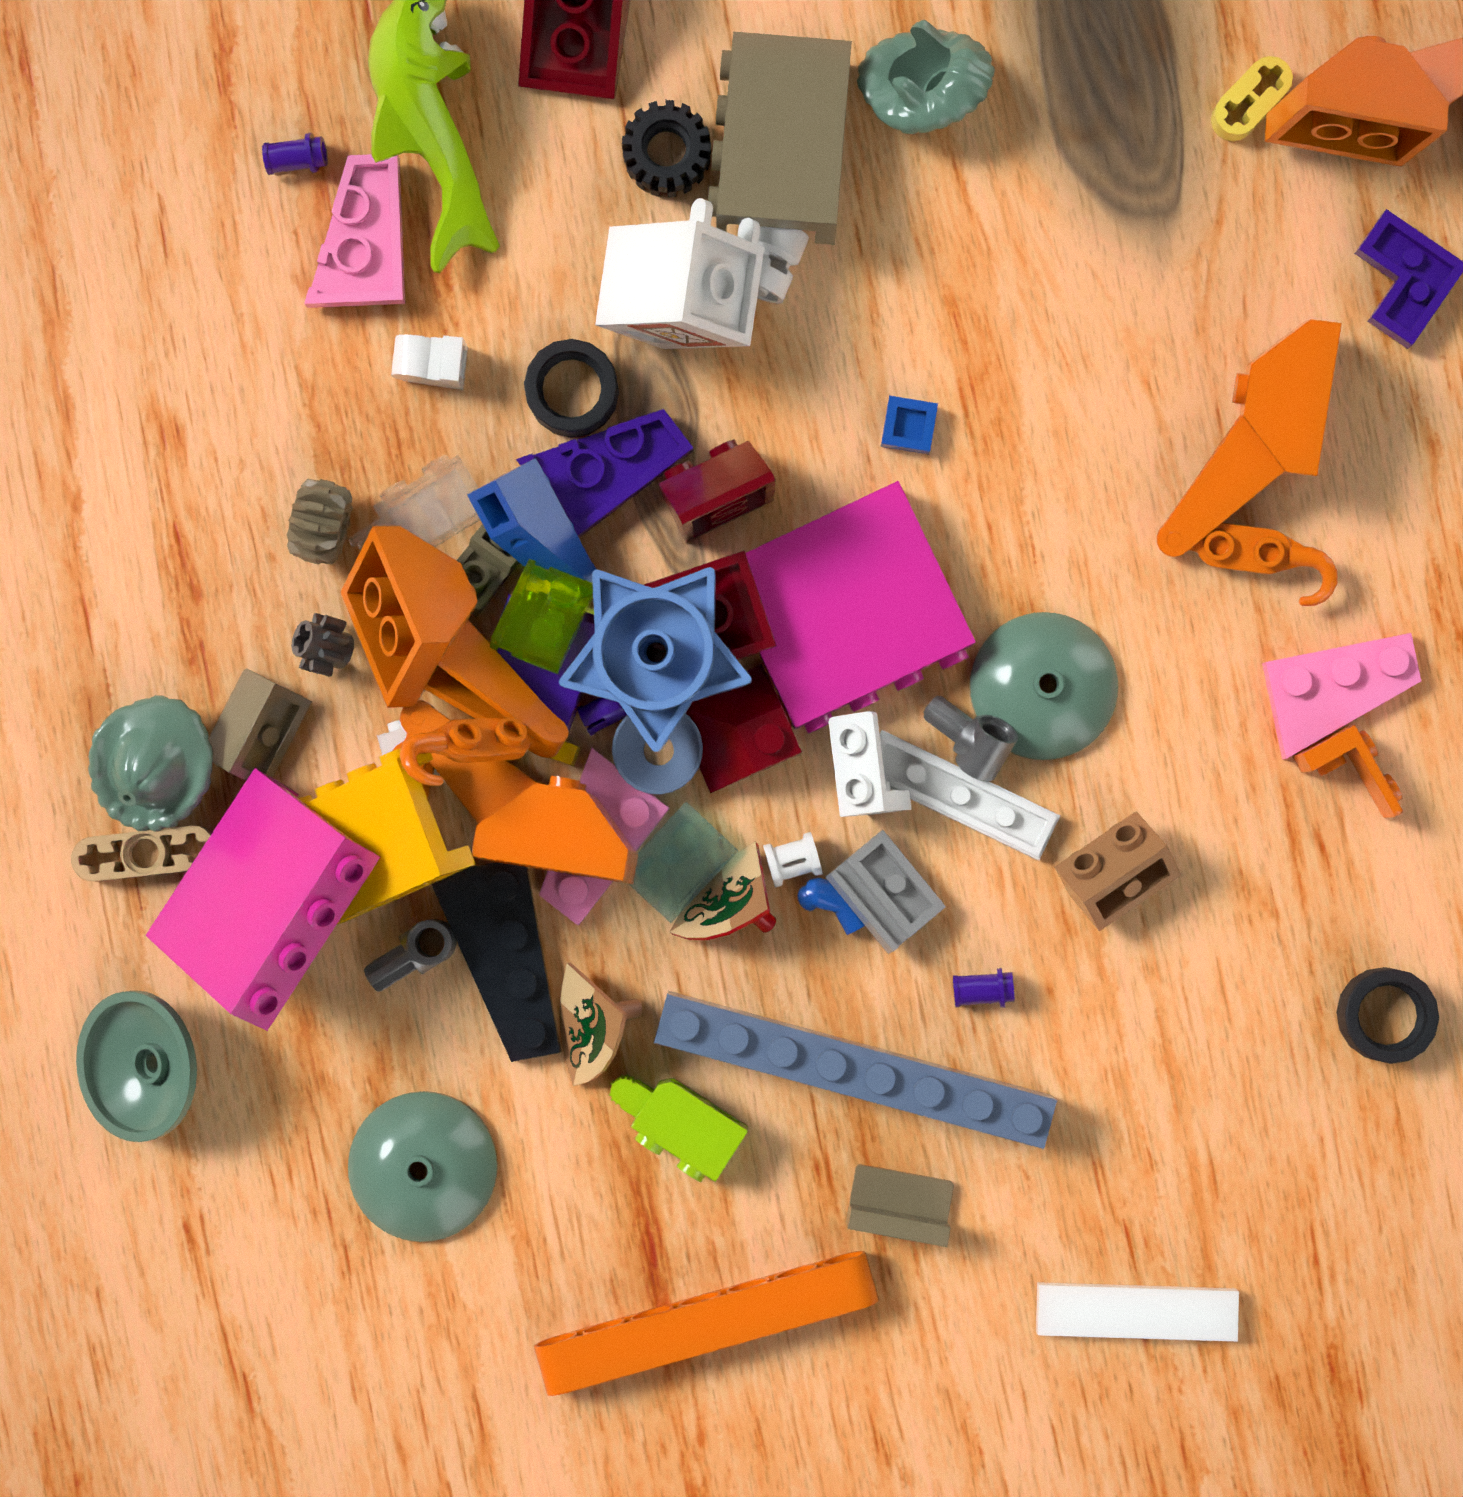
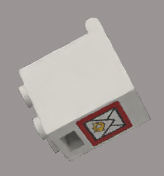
M698 198L691 206L689 221L609 227L595 325L662 349L750 346L765 248L758 245L760 234L759 222L751 218L743 219L739 225L738 236L711 226L713 205L710 201Z

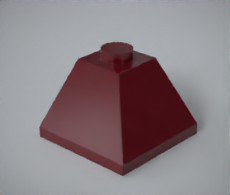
M762 664L746 670L752 678L750 684L693 701L686 712L696 724L701 734L703 753L699 768L710 794L799 756L802 753L784 709Z

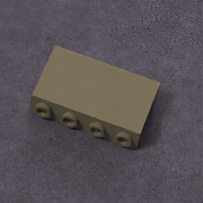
M733 31L732 51L722 50L720 80L729 81L727 96L718 95L716 125L724 126L723 141L714 140L712 152V171H720L719 187L709 186L708 201L713 205L712 217H716V228L727 232L728 224L740 225L743 219L751 218L759 222L760 227L816 231V244L835 245L852 41Z

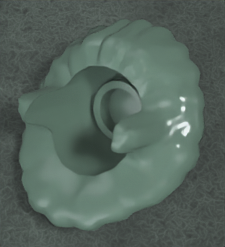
M921 20L912 26L910 32L896 34L893 38H886L880 41L878 45L871 47L866 52L865 59L858 66L859 77L857 84L866 103L872 107L874 113L881 121L893 129L900 130L902 133L914 135L917 132L928 133L935 129H943L952 122H960L967 113L974 112L978 104L987 98L988 90L992 86L995 68L991 64V55L988 51H985V47L980 42L974 41L966 34H958L954 31L947 32L941 29L937 30L928 21Z
M155 695L151 698L137 700L132 705L116 709L103 721L100 728L94 731L92 746L88 755V771L92 779L91 789L98 796V803L106 809L108 815L112 819L120 821L124 826L133 827L137 831L152 830L154 832L160 831L163 828L177 826L180 820L191 815L193 809L201 803L203 794L209 790L213 750L208 740V731L197 711L190 709L182 700L169 699L163 695Z

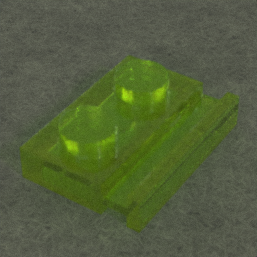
M529 559L491 637L490 648L497 650L498 647L511 652L512 657L558 674L593 599V583L552 567L549 570L537 566L536 561Z

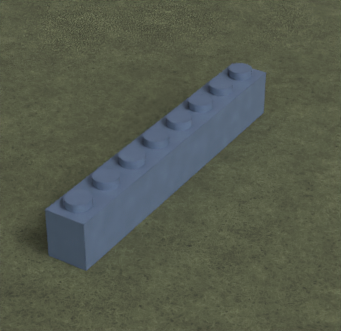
M671 991L667 993L654 1043L1042 1149L1045 1148L1057 1099L1050 1094Z

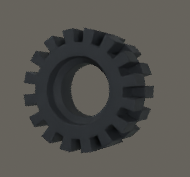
M666 100V105L658 106L657 101L649 103L648 110L643 111L642 108L634 113L635 119L633 122L628 120L625 126L626 133L625 136H622V149L627 172L631 179L634 178L639 188L642 190L645 187L650 189L651 195L659 197L660 192H665L668 198L676 197V192L683 190L684 194L692 190L693 183L697 182L699 184L703 180L704 171L709 168L711 143L707 126L704 127L703 118L698 112L693 115L690 106L682 103L680 108L675 106L674 100ZM673 132L683 139L686 145V152L680 162L673 166H660L651 160L647 152L648 144L658 133Z

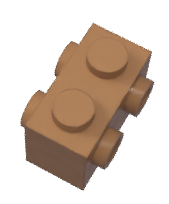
M1137 811L1113 825L1101 836L1082 849L1072 853L1067 859L1054 867L1070 897L1098 931H1101L1181 876L1168 846Z

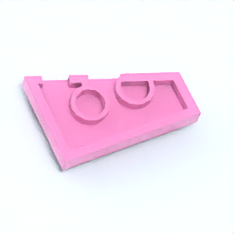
M372 154L348 155L331 211L333 215L324 244L321 245L318 255L317 270L312 286L308 289L304 304L307 308L405 304L400 158L397 155L388 160L375 163Z
M1411 633L1262 663L1282 760L1289 758L1421 682Z
M591 747L580 781L582 784L587 785V792L599 799L631 846L637 851L670 808L652 794L639 791L629 785L621 777L616 766ZM547 871L539 896L575 924L580 925L613 881Z

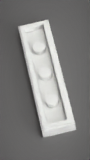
M881 730L880 741L885 782H890V790H909L911 800L1035 860H1040L1060 815L994 783L977 780L963 772L960 767Z
M1037 1282L1036 1333L1040 1336L1238 1342L1239 1291L1236 1288Z

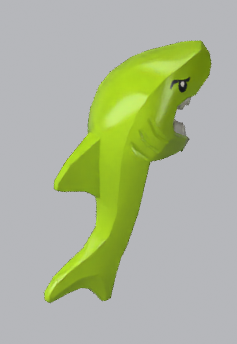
M393 0L381 15L371 37L369 47V73L373 90L378 99L371 132L372 158L377 163L402 153L420 154L429 163L442 187V213L430 247L431 268L434 272L440 274L461 248L472 246L489 253H494L500 247L482 203L479 184L465 146L436 85L437 82L446 76L456 80L471 72L470 55L464 53L456 44L450 45L447 42H441L439 46L433 39L432 34L436 35L447 26L445 13L447 0Z

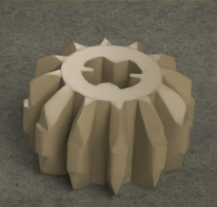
M307 479L301 485V488L297 491L295 503L292 504V513L288 520L290 523L286 536L288 538L287 547L290 554L315 564L325 563L332 565L338 559L339 554L342 553L343 544L347 539L350 515L353 509L351 506L352 495L350 490L335 484V482L324 479Z

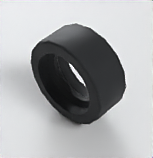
M567 339L549 344L538 351L528 365L524 381L526 400L530 410L539 424L554 434L571 438L590 435L604 426L616 410L619 388L615 368L606 354L590 342ZM577 360L585 362L595 370L600 379L601 392L599 400L593 409L584 415L576 417L559 415L548 406L544 399L543 384L545 376L553 366L561 361Z
M1387 967L1369 969L1351 979L1340 994L1336 1011L1339 1031L1347 1044L1363 1057L1389 1064L1410 1061L1423 1053L1435 1038L1439 1023L1437 1000L1428 985L1410 972ZM1390 985L1400 988L1410 996L1415 1004L1417 1017L1415 1026L1407 1038L1395 1044L1384 1045L1376 1043L1366 1036L1360 1026L1358 1013L1362 1000L1369 992L1377 987Z

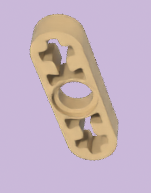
M202 826L165 828L156 832L147 830L87 837L78 842L71 854V864L75 873L87 881H106L187 872L194 862L192 855H171L175 865L168 866L170 848L165 837L172 835L170 845H185L191 842L192 834H196L197 841L207 842L212 831ZM143 839L153 841L159 852L157 861L149 868L138 866L132 856L135 844ZM117 841H123L121 851H119L116 844ZM94 845H97L98 852L100 853L120 852L125 871H119L121 862H107L100 864L99 873H96L93 865L85 864V856L93 854Z

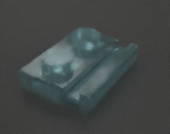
M685 802L637 853L638 859L634 883L629 885L661 913L665 919L672 923L739 850L691 805Z

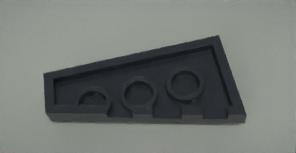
M498 862L468 867L431 884L510 1061L514 1062L560 1053V1041L528 867Z

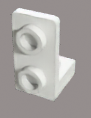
M867 711L831 717L829 719V729L840 817L866 816L912 810L909 790H890V782H885L877 713Z

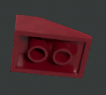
M524 0L518 87L615 99L630 0Z
M735 439L727 441L709 451L711 459L694 467L691 461H686L664 473L667 480L659 483V488L685 543L774 501L776 479L771 469L749 441L737 445Z
M745 550L644 584L645 586L656 588L711 567L716 573L715 633L735 658L739 661L777 646ZM653 643L647 649V656L653 662L663 660L666 655V649L661 643Z

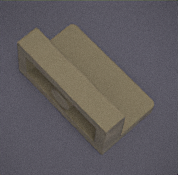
M246 668L242 672L208 738L213 750L212 763L245 780L248 779L254 768L273 778L312 701Z
M858 1164L855 1168L847 1212V1228L947 1247L951 1229L948 1223V1216L954 1185L950 1180Z

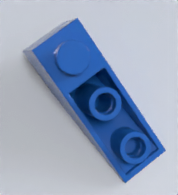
M536 458L467 494L490 539L572 606L593 597L592 573L596 570V567L591 562L574 530L572 522L567 517L551 487L548 477L544 474Z

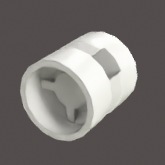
M760 227L758 245L765 248L758 299L776 304L783 303L793 279L789 267L799 264L809 240V236L805 232L797 229Z

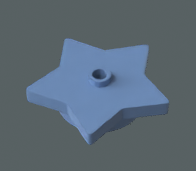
M705 568L656 588H651L596 569L593 571L595 633L560 678L559 684L564 688L619 702L654 752H660L693 701L743 687L752 682L751 676L715 633L716 573L713 568ZM653 643H661L666 649L664 659L659 662H653L647 656V649Z

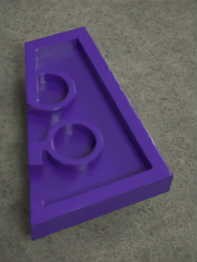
M662 409L614 425L605 431L578 440L573 439L559 444L558 447L534 455L532 453L517 458L516 461L519 465H522L534 458L537 459L544 474L548 477L551 487L567 517L572 522L576 534L580 538L666 471L691 454L694 448L667 412Z

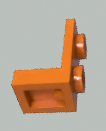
M1355 725L1343 727L1292 755L1301 773L1317 770L1319 775L1322 776L1345 764L1347 761L1343 754L1347 753L1381 815L1384 818H1393L1403 813L1398 802L1403 797L1397 783L1388 773L1382 774L1374 760L1378 756L1374 742L1366 731L1362 730L1359 732Z

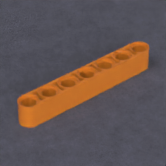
M855 1251L557 1335L538 1342L534 1345L547 1395L555 1396L857 1311L874 1305L879 1301L866 1252Z

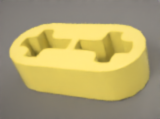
M1274 56L1263 57L1256 61L1221 97L1212 111L1211 124L1215 133L1228 141L1242 140L1249 135L1266 117V114L1284 98L1292 86L1293 75L1289 65L1281 58ZM1259 72L1264 76L1269 75L1271 72L1276 74L1278 79L1275 86L1278 91L1271 86L1259 97L1254 92L1262 79ZM1245 101L1250 106L1241 119L1245 125L1238 121L1232 126L1227 124L1225 119L1228 111L1225 107L1234 111Z

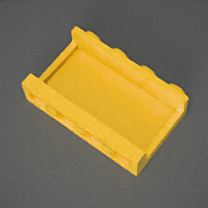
M401 748L380 756L379 759L382 766L378 768L375 763L348 772L349 782L347 783L340 779L316 788L317 798L313 799L312 795L298 798L351 840L380 856V859L337 925L475 865L468 845L447 851L422 783L410 777L402 767L400 760ZM431 753L419 754L417 756L419 766L433 760Z

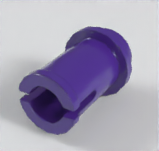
M306 133L304 139L276 143L267 142L262 145L263 162L268 175L309 168L312 173L319 172V167H324L328 164L324 138L322 136L314 137L312 133Z
M601 697L584 706L577 707L584 726H588L587 731L590 736L627 716L619 702Z
M997 968V973L953 975L955 1008L965 1005L1000 1003V1008H1004L1006 1002H1015L1012 972L1002 973V968Z

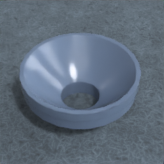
M685 713L669 738L674 748L673 757L664 765H653L647 761L644 754V747L647 742L627 715L617 727L612 743L614 764L621 777L635 789L648 794L661 795L671 793L685 786L698 771L702 760L703 744L696 724Z

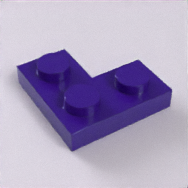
M1387 209L1381 214L1354 253L1395 281L1367 322L1407 349L1415 343L1463 273L1462 260Z

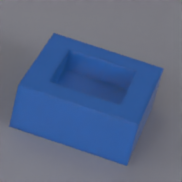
M889 395L881 447L929 455L938 403Z

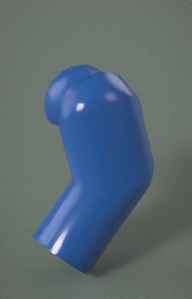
M811 879L799 889L797 898L802 908L807 911L819 908L835 912L846 935L865 926L827 879Z

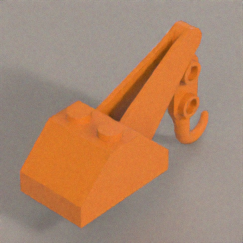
M1379 36L1356 38L1308 75L1266 114L1265 142L1402 167L1447 132L1448 107L1463 96V38L1409 52L1405 46L1386 43V40Z
M1313 319L1304 321L1248 363L1246 374H1236L1232 403L1241 404L1240 416L1165 523L1158 530L1157 545L1165 555L1177 557L1187 551H1195L1202 561L1210 566L1263 574H1273L1299 566L1312 567L1317 569L1322 575L1321 588L1311 596L1301 597L1299 604L1301 606H1316L1325 602L1333 594L1338 583V571L1334 561L1325 552L1313 547L1303 546L1274 529L1223 522L1285 471L1312 476L1318 475L1342 323Z
M373 526L340 593L387 708L411 707L418 702L425 691H428L475 718L451 720L431 732L411 736L402 744L400 752L401 764L407 774L417 782L428 786H440L443 784L442 776L430 774L419 766L417 756L427 753L444 755L457 763L516 760L523 757L527 750L543 758L556 756L568 737V728L538 698L468 620L471 613L474 612L478 600L475 588L470 584L462 564L401 526Z
M418 700L411 707H403L400 713V722L406 731V738L392 751L402 748V744L411 736L431 732L451 720L423 700ZM431 753L433 760L421 765L430 774H434L436 769L478 823L472 848L473 857L486 861L627 884L634 883L638 854L599 799L587 792V785L582 784L581 781L550 776L549 785L540 784L507 760L457 763L444 755ZM422 784L429 802L432 786Z

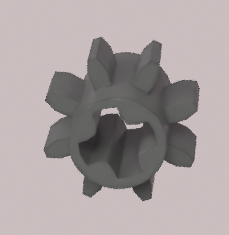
M314 613L312 622L302 621L293 634L291 644L293 654L302 658L299 668L328 677L332 676L333 667L337 669L344 668L349 663L354 650L352 635L343 632L347 622Z

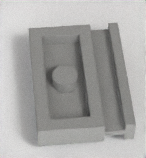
M884 830L877 833L826 876V879L888 954L894 952L904 941L914 935L946 907Z

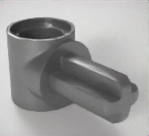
M942 696L933 698L923 712L924 718L928 723L955 742L953 751L957 753L956 763L960 769L967 775L980 781L988 782L995 779L1018 740V735L1014 728L1004 720L992 715H979L972 719Z
M430 919L417 923L410 930L399 936L400 945L368 964L364 968V973L368 982L376 991H383L416 969L421 974H424L450 958L454 953L457 941L450 925L440 919ZM427 928L439 930L444 937V948L437 956L427 955L420 947V936Z

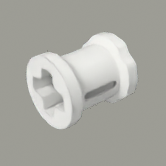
M811 832L803 834V839L777 847H773L770 843L763 845L775 887L782 886L783 880L810 872L815 876L823 874Z

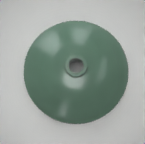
M1049 612L1031 613L1019 616L1003 624L983 643L975 657L971 670L970 697L976 717L979 715H992L1004 720L1014 728L1018 735V740L1011 753L1029 759L1053 760L1081 751L1103 732L1116 706L1118 676L1114 660L1101 638L1088 626L1062 614ZM1043 675H1051L1056 680L1057 686L1053 693H1045L1041 690L1039 680Z
M139 990L110 995L98 1003L90 1012L82 1027L76 1054L78 1082L90 1112L108 1132L126 1141L144 1142L167 1135L186 1116L194 1097L197 1081L195 1049L183 1020L166 1001L152 993Z
M419 1091L406 1093L394 1097L377 1107L359 1127L353 1139L348 1158L350 1187L362 1212L384 1232L409 1241L427 1242L440 1240L466 1228L479 1216L487 1205L497 1178L496 1148L483 1120L460 1100L437 1092ZM413 1162H422L426 1165L428 1170L426 1178L416 1179L411 1175L410 1166Z

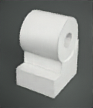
M396 335L391 376L412 383L463 390L468 346L462 337L443 336V338H429L418 335Z

